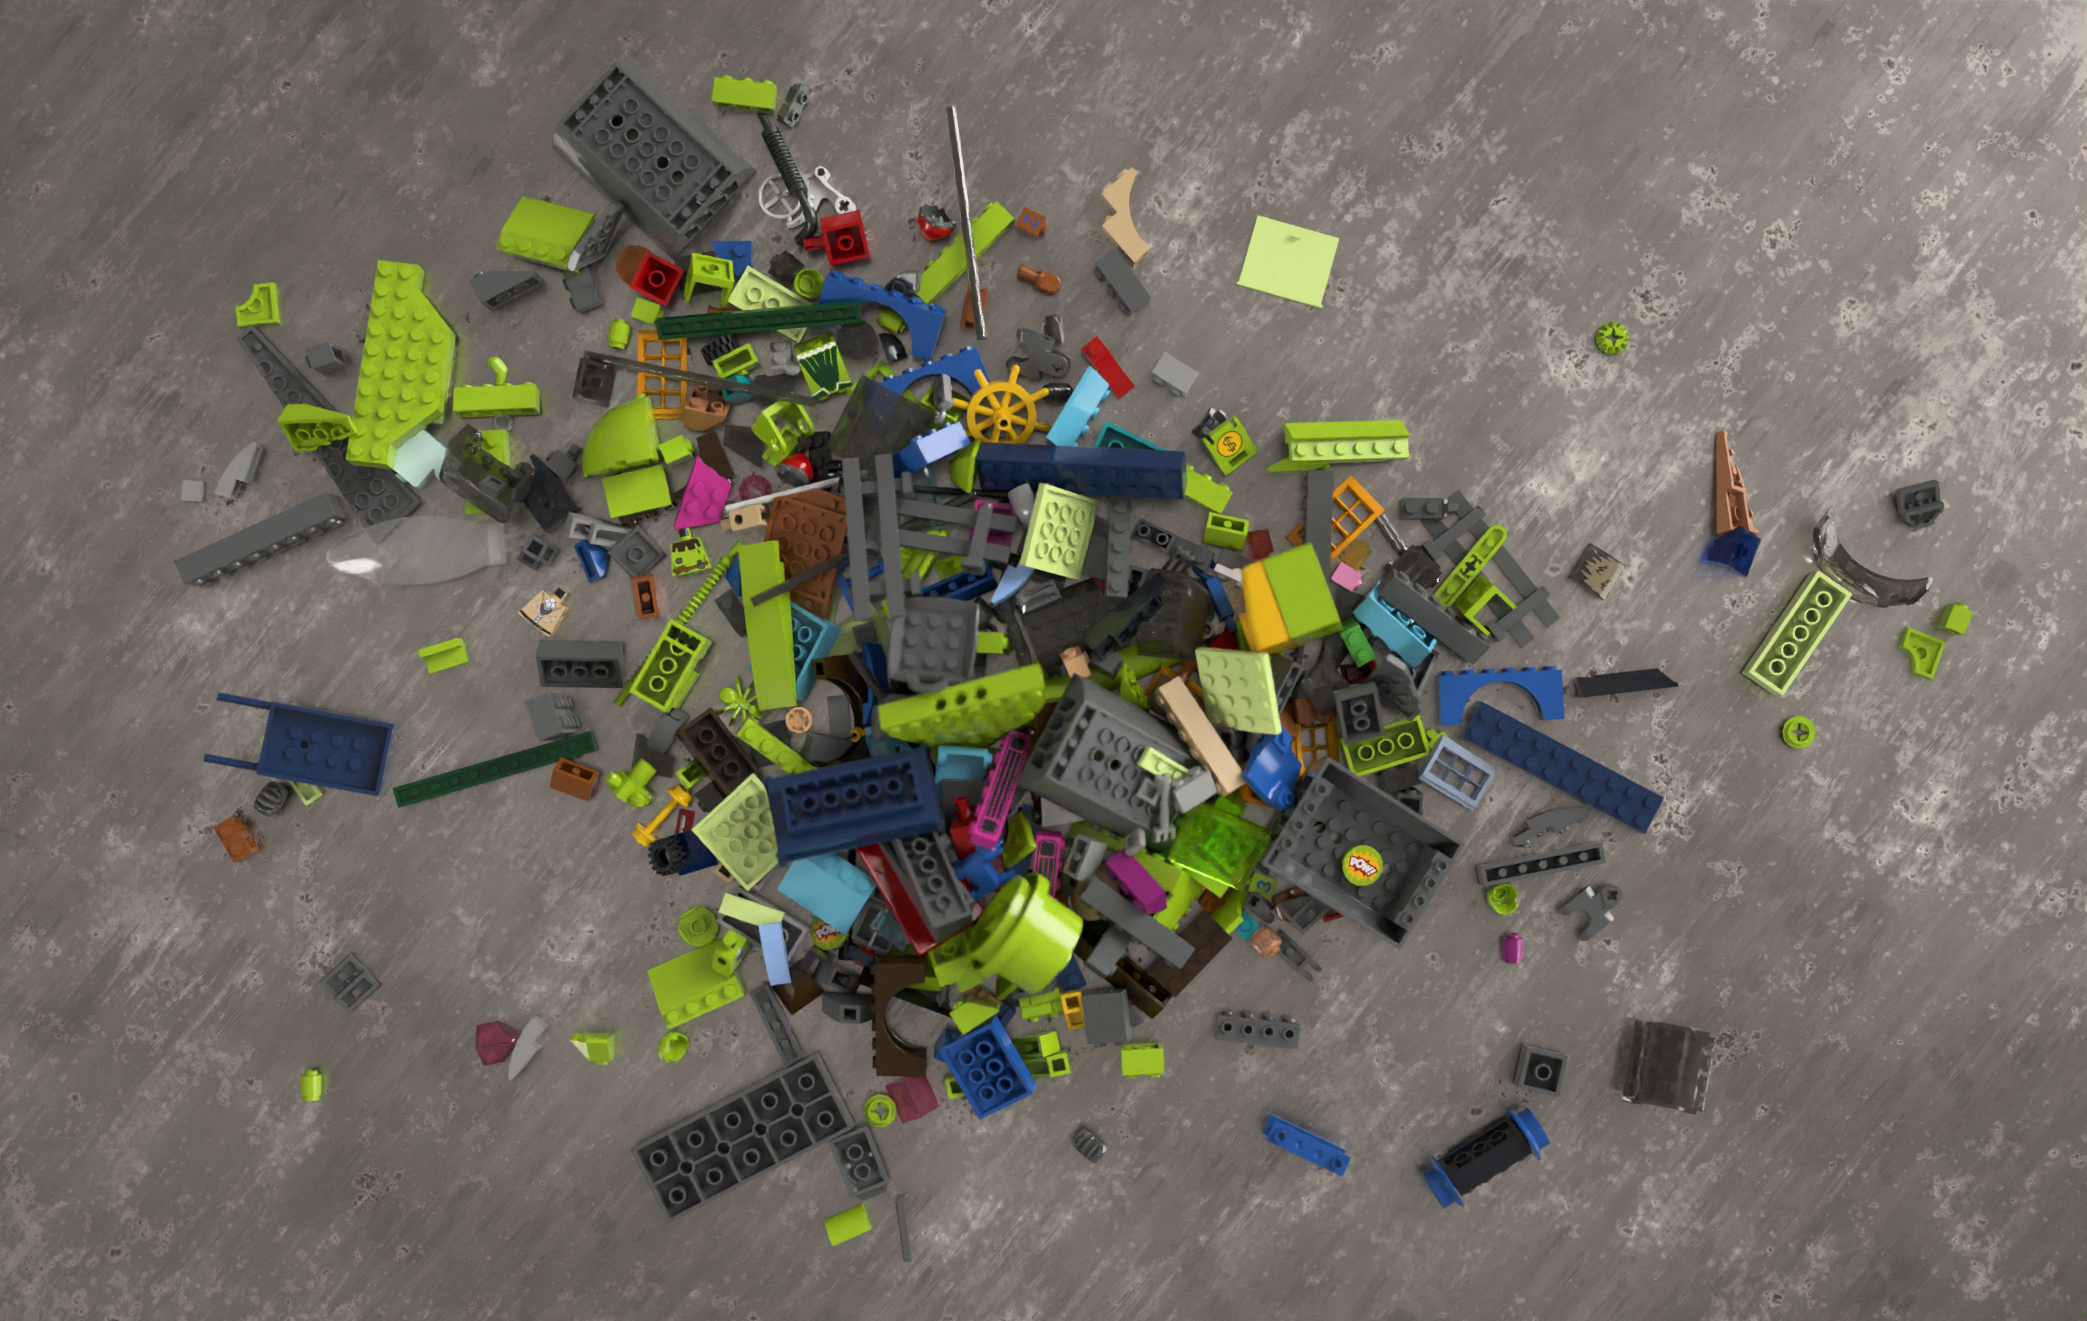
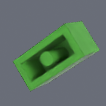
M1353 616L1341 622L1343 630L1338 631V634L1358 668L1377 658Z

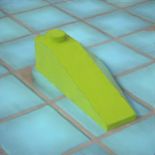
M289 404L277 419V423L295 452L314 451L319 446H327L336 439H344L356 434L358 431L349 415L307 404Z

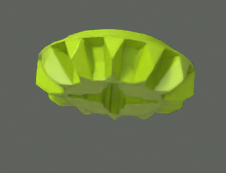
M1612 321L1605 323L1599 328L1596 334V343L1601 351L1614 355L1622 352L1628 346L1630 337L1628 336L1627 329L1621 323ZM1612 332L1615 336L1620 337L1615 340L1614 344L1611 339L1605 338L1610 336Z
M1804 716L1790 717L1784 723L1782 730L1783 740L1793 748H1805L1815 738V726L1811 720ZM1798 726L1800 730L1806 732V734L1799 735V738H1797L1796 734L1791 733V731L1797 730Z
M877 1094L871 1096L865 1103L864 1116L872 1126L886 1127L896 1117V1105L894 1100L888 1095ZM879 1102L882 1108L889 1109L883 1112L882 1119L879 1116V1112L873 1111L878 1108Z

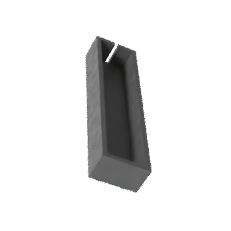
M325 492L175 560L174 563L184 584L200 586V588L212 584L211 580L226 578L235 569L238 571L249 567V563L255 560L260 562L267 559L268 554L273 552L277 554L287 549L286 546L290 544L298 545L303 543L306 537L310 535L313 537L324 533L323 529L330 526L331 528L338 527L343 524V520L348 518L338 496Z

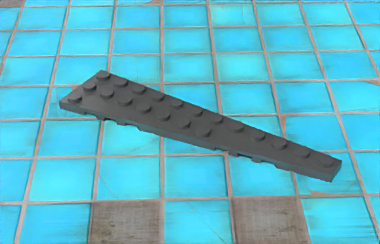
M250 325L236 338L284 409L289 404H307L335 411L255 326ZM349 437L341 440L336 439L327 446H319L317 450L313 451L325 467L329 476L334 480L339 491L357 514L375 544L380 543L422 503L407 485L395 476L396 474L392 470L357 466L349 463L346 460Z

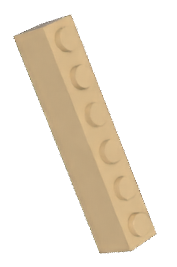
M1178 676L1158 688L1154 693L1157 704L1164 708L1167 713V719L1178 729L1180 739L1183 742L1186 741L1192 757L1199 761L1203 771L1208 770L1218 790L1217 793L1221 794L1224 798L1243 786L1246 782L1241 777L1242 770L1181 678Z

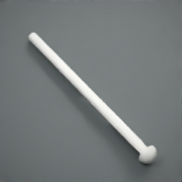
M873 464L871 469L860 471L861 482L877 479L876 464ZM839 477L725 505V509L729 513V511L771 503L774 501V497L814 489L833 487V490L838 489Z

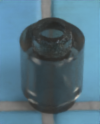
M1056 314L1046 316L1045 321L1041 322L1044 335L1055 340L1054 345L1064 343L1065 332L1061 317L1057 318Z
M1049 383L1043 386V388H1047L1049 394L1043 397V400L1048 403L1066 404L1074 392L1073 388L1069 383Z

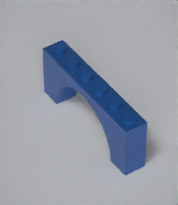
M830 271L826 275L818 304L856 300L885 304L901 315L910 330L912 338L910 355L928 361L932 359L947 310L942 309V306L934 303L930 305L923 303V300L917 297H905L899 291H888L878 284L870 285L864 283V280L861 278L846 277L840 271ZM827 325V327H830V328H834V326H835V325Z
M971 346L959 350L960 353L954 356L949 353L940 357L941 360L933 363L931 360L921 364L922 368L916 370L909 368L902 371L903 375L898 377L890 375L883 378L884 382L875 384V382L863 386L864 389L861 390V394L878 438L880 439L898 432L896 423L898 401L903 392L916 381L928 377H941L942 374L950 376V380L961 385L971 397L981 387L974 375L976 369L982 371L989 383L990 381L977 347L972 349Z
M1544 666L1543 671H1535V667H1524L1523 672H1515V668H1503L1502 673H1494V669H1483L1482 674H1474V670H1462L1461 675H1453V671H1442L1441 676H1435L1438 725L1462 724L1463 710L1471 695L1480 687L1495 681L1509 682L1525 690L1534 700L1540 720L1565 719L1562 670H1556V666Z

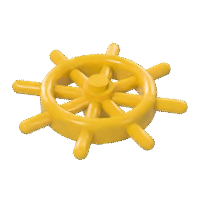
M1018 365L1012 366L1008 381L997 380L989 383L982 371L976 369L974 375L981 387L972 395L969 402L952 398V406L966 410L968 429L965 430L968 438L973 436L975 440L980 438L982 442L1023 444L1030 437L1034 429L1047 433L1052 429L1051 425L1036 421L1037 415L1034 402L1049 394L1048 389L1043 388L1029 395L1023 387L1016 384L1020 371ZM1004 391L1001 404H999L993 392ZM1012 393L1016 394L1022 399L1019 402L1009 406ZM984 397H987L992 408L981 406L979 403ZM1027 407V418L1013 415ZM975 413L990 416L978 424L975 422ZM1011 423L1022 425L1024 428L1016 435ZM994 424L990 438L981 433L982 430ZM1001 430H1005L1009 439L998 440Z

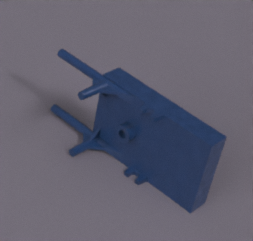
M218 692L217 701L270 710L259 763L205 754L203 762L257 771L256 775L379 796L393 723ZM306 740L309 743L308 747H301V741Z

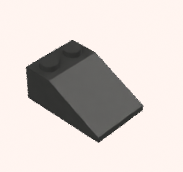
M483 271L474 275V279L470 280L480 303L489 310L544 283V280L535 271H488L486 273Z

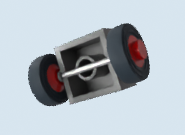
M879 888L876 889L874 896L882 901L883 904L870 899L851 936L852 939L865 944V947L850 944L846 951L848 957L864 968H871V962H875L876 954L872 951L873 949L889 955L902 929Z

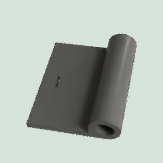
M989 773L984 775L983 779L941 780L945 830L949 837L951 836L952 838L950 828L955 811H957L953 802L954 799L965 796L969 808L978 806V804L983 805L984 799L981 798L984 787H989L990 782L987 781ZM1007 815L998 840H1004L1000 847H1003L1008 837Z

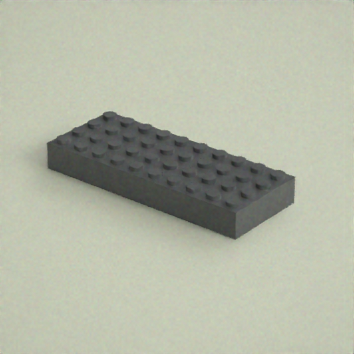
M816 1051L634 1145L630 1150L669 1224L853 1129L855 1123L819 1052Z

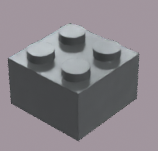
M1523 1044L1514 1085L1521 1089L1559 1097L1568 1056L1563 1053Z

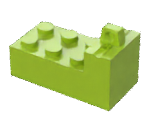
M670 619L629 692L660 710L669 713L698 661L704 658L712 641L681 623Z

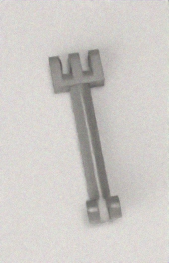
M1164 773L1162 776L1155 775L1154 777L1156 784L1161 786L1160 826L1153 828V840L1155 843L1160 842V836L1162 841L1168 840V837L1170 840L1175 839L1176 827L1173 824H1169L1170 775L1168 773Z

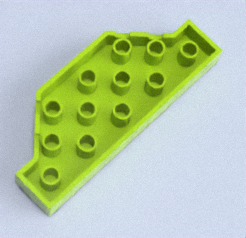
M378 260L352 417V422L358 431L356 434L349 436L346 460L352 465L393 470L396 450L409 438L414 437L420 431L427 428L426 426L432 421L444 415L456 335L422 293L425 272L416 264Z

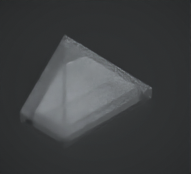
M1053 579L1015 595L1023 614L1061 598Z

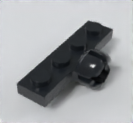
M815 431L809 437V460L814 473L812 480L809 482L810 484L843 476L841 473H838V471H843L842 460L831 459V432ZM831 487L822 490L831 492Z

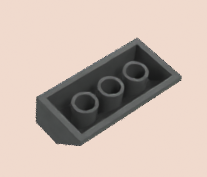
M539 641L536 662L541 687L623 688L624 653L622 642Z

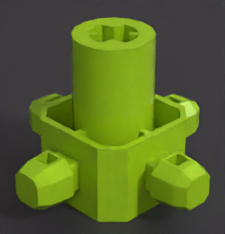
M640 758L628 774L620 770L619 772L609 773L605 780L609 784V789L619 799L637 809L638 807L650 804L651 797L648 795L650 792L644 786L657 770L647 761Z

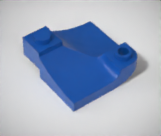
M1280 725V733L1277 735L1265 733L1262 743L1254 745L1241 777L1269 806L1278 810H1286L1292 807L1295 800L1292 790L1302 764L1292 751L1290 745L1292 736Z

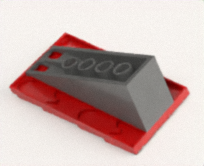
M891 841L855 848L919 957L977 923L986 909L981 899L975 901L969 894L972 890L969 886L970 881L968 878H962L958 882L972 915L932 929ZM950 862L952 868L954 869V862Z

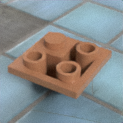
M694 384L684 408L683 428L704 432L725 420L731 403L724 400L722 389Z

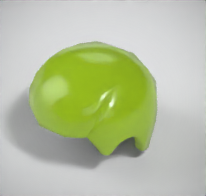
M807 268L801 270L794 277L793 287L800 297L807 300L816 299L821 295L825 280L819 271Z
M1509 882L1492 885L1487 893V901L1496 913L1507 915L1517 909L1516 899L1519 894Z
M668 1032L660 1039L657 1045V1054L668 1063L670 1062L669 1060L678 1062L688 1049L689 1040L679 1032Z

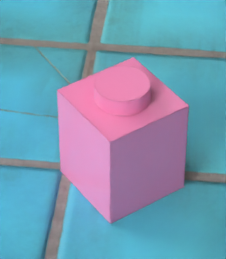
M1340 562L1332 573L1330 582L1350 593L1353 590H1358L1362 583L1360 578L1363 574Z

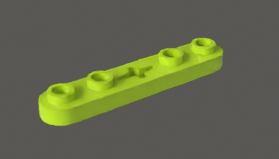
M1491 525L1434 592L1433 595L1441 601L1444 607H1450L1505 542L1507 531L1503 526ZM1476 557L1477 560L1473 564V567L1475 568L1474 571L1469 570L1464 575H1462V573L1467 568L1465 563H1471L1472 561H1474Z

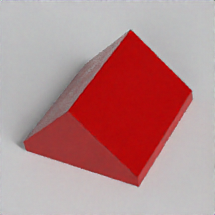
M647 251L629 288L648 300L666 307L685 270Z

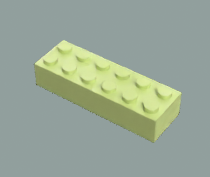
M1820 571L1810 572L1742 673L1774 696H1783L1850 599L1852 593Z

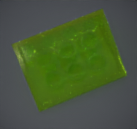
M1203 801L1184 813L1167 860L1242 891L1270 841L1269 832L1265 827Z

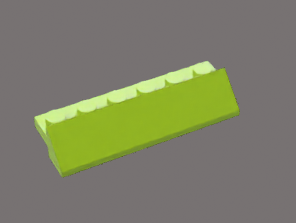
M1401 420L1284 423L1285 444H1288L1290 463L1380 462L1409 458L1407 437L1410 434Z

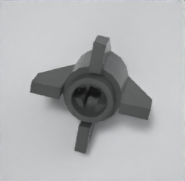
M1212 407L1209 408L1207 416L1192 432L1197 437H1205L1207 440L1212 441L1208 434L1227 420L1226 413L1221 409L1215 411Z

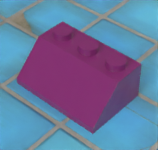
M1125 847L1105 862L1106 875L1111 881H1116L1120 885L1119 888L1125 896L1129 895L1133 899L1132 902L1139 911L1143 910L1146 914H1151L1167 908L1165 890L1133 856L1130 857L1125 854Z

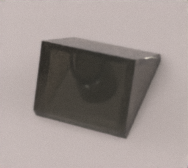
M580 358L572 398L577 402L608 408L616 368Z

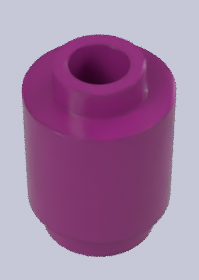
M1507 933V936L1503 937L1502 957L1505 963H1521L1524 938L1519 937V933Z

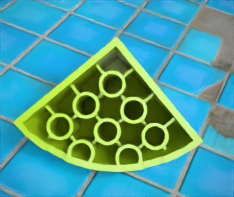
M645 394L633 396V400L615 406L594 423L587 434L582 449L581 467L584 479L664 463V457L658 446L661 443L650 397H645Z

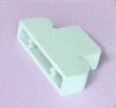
M424 429L414 437L409 438L396 450L393 469L397 472L395 476L402 482L406 483L408 481L414 487L423 489L434 475L445 483L455 482L464 472V462Z

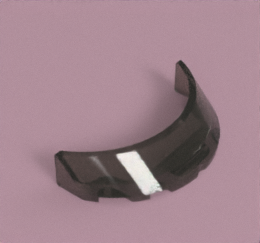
M1834 505L1829 507L1814 527L1812 534L1814 560L1818 563L1824 575L1852 593L1850 599L1859 603L1867 602L1875 604L1876 607L1887 608L1888 606L1904 604L1909 606L1915 604L1928 592L1933 581L1931 577L1912 580L1889 578L1874 573L1855 561L1844 549L1837 536L1834 525Z

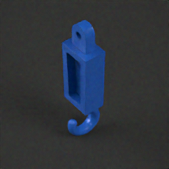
M1214 560L1210 564L1211 568H1215ZM1193 566L1195 574L1205 581L1204 587L1220 623L1225 621L1230 633L1236 631L1237 628L1233 620L1235 612L1219 577L1208 575Z

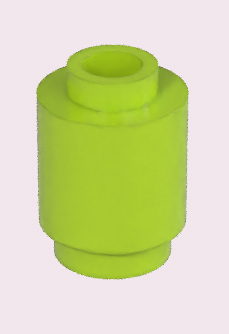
M883 307L876 319V322L880 324L879 326L896 335L899 332L903 333L907 326L901 315L891 308L886 309Z
M615 318L614 322L610 321L607 336L608 347L624 350L625 345L628 343L630 325L627 324V320Z
M305 1070L304 1074L300 1075V1095L302 1100H319V1095L322 1094V1074L317 1073V1070Z

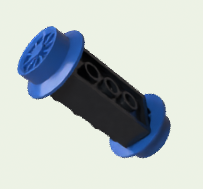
M1525 1108L1517 1114L1507 1109L1506 1111L1510 1119L1508 1117L1438 1159V1162L1433 1155L1431 1156L1432 1166L1421 1173L1443 1209L1454 1202L1463 1208L1464 1204L1458 1193L1461 1196L1471 1193L1474 1188L1482 1183L1489 1182L1492 1177L1500 1172L1507 1171L1510 1166L1518 1161L1525 1160L1531 1153L1538 1161L1541 1160L1540 1150L1549 1145L1550 1141L1529 1108Z

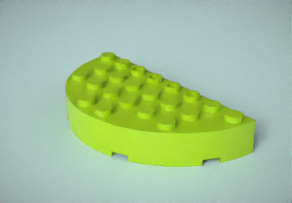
M1038 663L948 687L939 692L925 693L880 705L878 710L881 730L891 737L913 743H928V746L966 742L979 743L982 739L998 738L1001 734L1034 719V716L1044 706L1046 693L1042 669Z

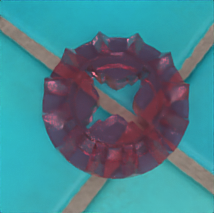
M759 475L748 476L742 481L739 488L742 501L761 497L755 494L750 498L752 491L748 487L749 485L754 488L759 486V492L763 496L772 494L769 481Z

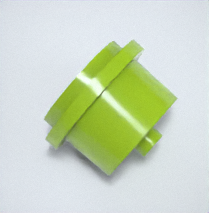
M1031 872L1024 878L1016 875L993 897L972 931L967 944V954L974 958L970 963V970L982 979L989 978L997 973L1031 995L1037 994L1068 964L1082 929V918L1048 895L1049 881L1038 872Z

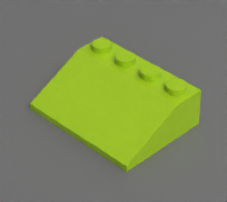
M522 196L501 230L496 249L507 256L573 272L567 268L569 254L593 226L596 214Z
M723 937L714 940L705 947L696 948L647 970L660 1012L668 1030L747 994L737 970L730 979L712 970L713 953Z

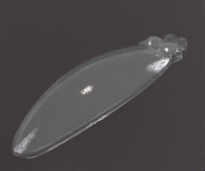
M442 516L403 517L370 525L341 538L329 548L326 558L337 570L365 580L397 585L429 584L468 574L485 565L507 564L506 552L521 551L522 546L513 545L505 547V539L521 538V533L504 534L503 523L481 525L467 520Z

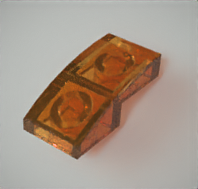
M1231 875L1227 877L1233 882L1221 898L1207 888L1199 897L1197 902L1209 915L1226 903L1224 898L1239 886L1238 882Z

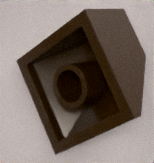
M803 958L789 967L791 983L771 986L791 1016L821 996L822 992H825L818 980L812 976L813 973L810 969L805 972L799 968Z

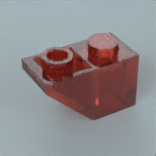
M1268 529L1247 532L1246 537L1250 558L1255 557V560H1263L1274 552Z

